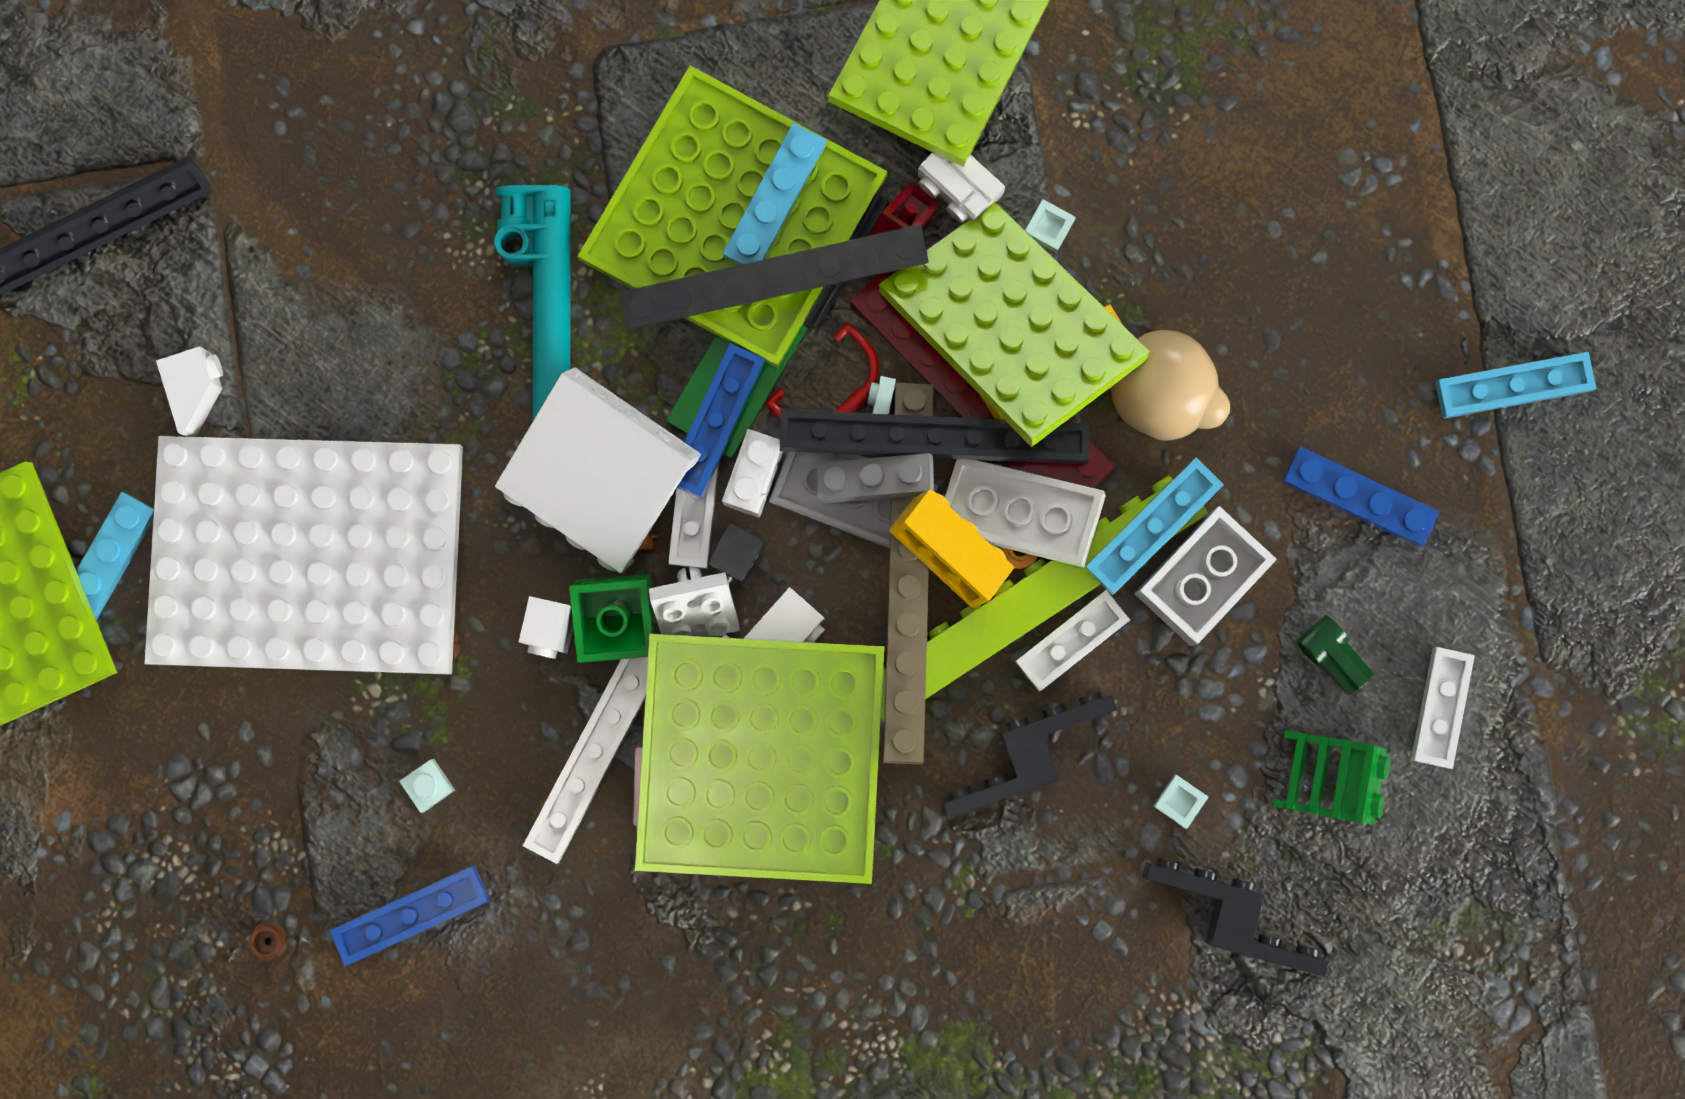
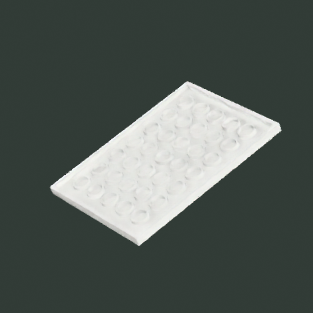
M159 436L145 664L452 674L463 446L460 444Z

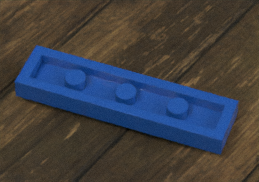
M731 343L729 344L684 443L698 451L701 456L694 467L685 473L677 486L678 489L701 499L703 498L762 371L765 358Z
M1301 446L1297 448L1282 480V483L1418 547L1425 545L1439 514V511Z
M474 865L330 930V933L344 966H347L490 901Z

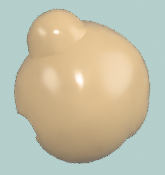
M1157 330L1140 336L1138 340L1150 351L1148 359L1110 387L1113 405L1121 419L1132 428L1157 440H1175L1191 434L1197 428L1212 429L1219 427L1230 413V401L1228 396L1219 387L1217 371L1210 356L1195 339L1178 331Z

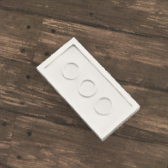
M967 459L956 460L945 498L950 503V507L960 517L972 522L977 527L978 533L989 544L1083 568L1085 567L1106 497L1103 490Z

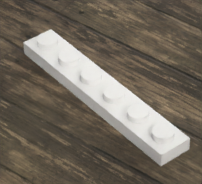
M648 657L620 660L523 844L527 849L556 864L560 862L646 698Z

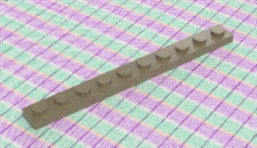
M895 383L894 415L933 416L934 385ZM916 496L891 498L890 527ZM891 533L883 763L922 765L924 763L929 568Z

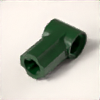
M1325 615L1299 637L1296 642L1302 652L1317 666L1321 665L1346 695H1351L1365 685L1374 673L1347 643L1349 639L1342 628L1332 618Z

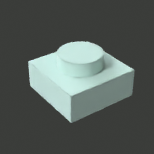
M1043 199L1025 231L1037 243L1057 253L1076 217Z
M881 376L879 384L872 382L867 405L874 406L873 414H889L896 379Z
M435 759L429 760L399 781L420 813H424L455 791Z
M1174 774L1153 807L1187 829L1208 799V796Z

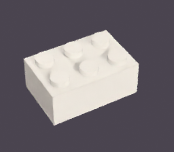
M1219 506L1205 517L1134 594L1188 645L1193 646L1197 645L1277 559Z

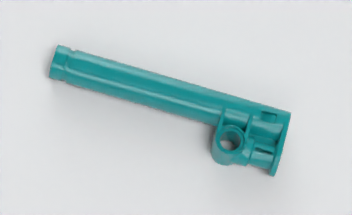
M508 185L495 189V196L501 198V219L497 220V233L494 239L495 248L502 259L510 266L533 267L532 423L560 375L570 370L571 189L558 185ZM515 238L523 240L522 248L518 252L512 254L505 252L508 241Z

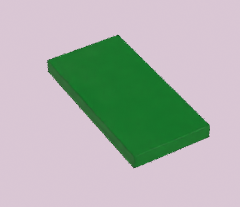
M802 325L778 369L765 362L723 453L724 456L733 460L744 441L747 429H751L807 333V327ZM717 335L715 336L666 420L668 424L688 434L730 342Z

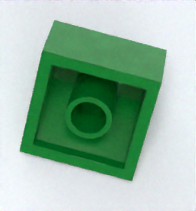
M652 573L580 579L569 586L577 663L648 657L649 634H656V616L649 594V589L654 588Z

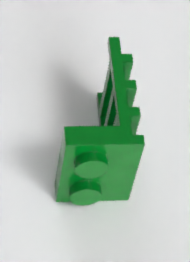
M1285 730L1284 738L1297 740L1287 801L1273 799L1272 806L1375 825V819L1381 817L1384 808V796L1380 795L1382 779L1386 780L1390 771V757L1386 756L1387 749L1371 744ZM1308 742L1320 745L1310 804L1305 805L1298 803ZM1331 746L1342 748L1333 808L1327 809L1322 808L1321 803Z

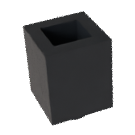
M730 523L708 563L710 567L716 569L713 575L725 572L729 585L733 586L736 580L745 584L765 546V542Z

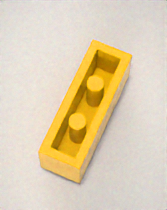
M932 489L914 497L888 530L971 608L989 602L1014 569V566L1006 560V556L1001 549L989 544L978 533L977 527L972 522L960 517L950 507L949 501Z

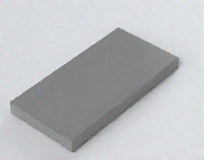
M788 452L769 503L890 549V532L888 530L890 529L891 498L824 504L818 500V463L867 459L866 457L853 454ZM934 484V492L937 491L939 485Z

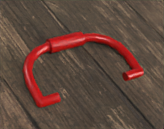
M845 323L833 335V338L839 343L849 334L868 356L870 366L868 380L862 389L858 388L835 411L855 413L868 400L872 382H877L879 363L877 353L869 341L851 323ZM779 388L765 404L781 420V410L783 409L777 403L786 394Z

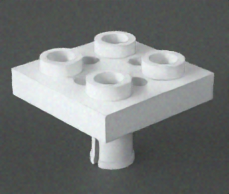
M689 567L691 577L689 580L687 579L686 569L682 568L677 573L678 583L649 589L650 601L660 632L663 635L718 637L740 631L737 613L725 572L702 577L700 569Z

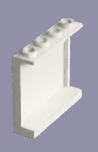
M572 368L560 375L495 487L504 493L505 499L510 503L524 506L534 513L535 519L539 523L549 528H556L566 535V540L578 549H586L595 555L599 564L604 568L622 573L634 563L633 556L685 473L694 467L701 454L577 368Z

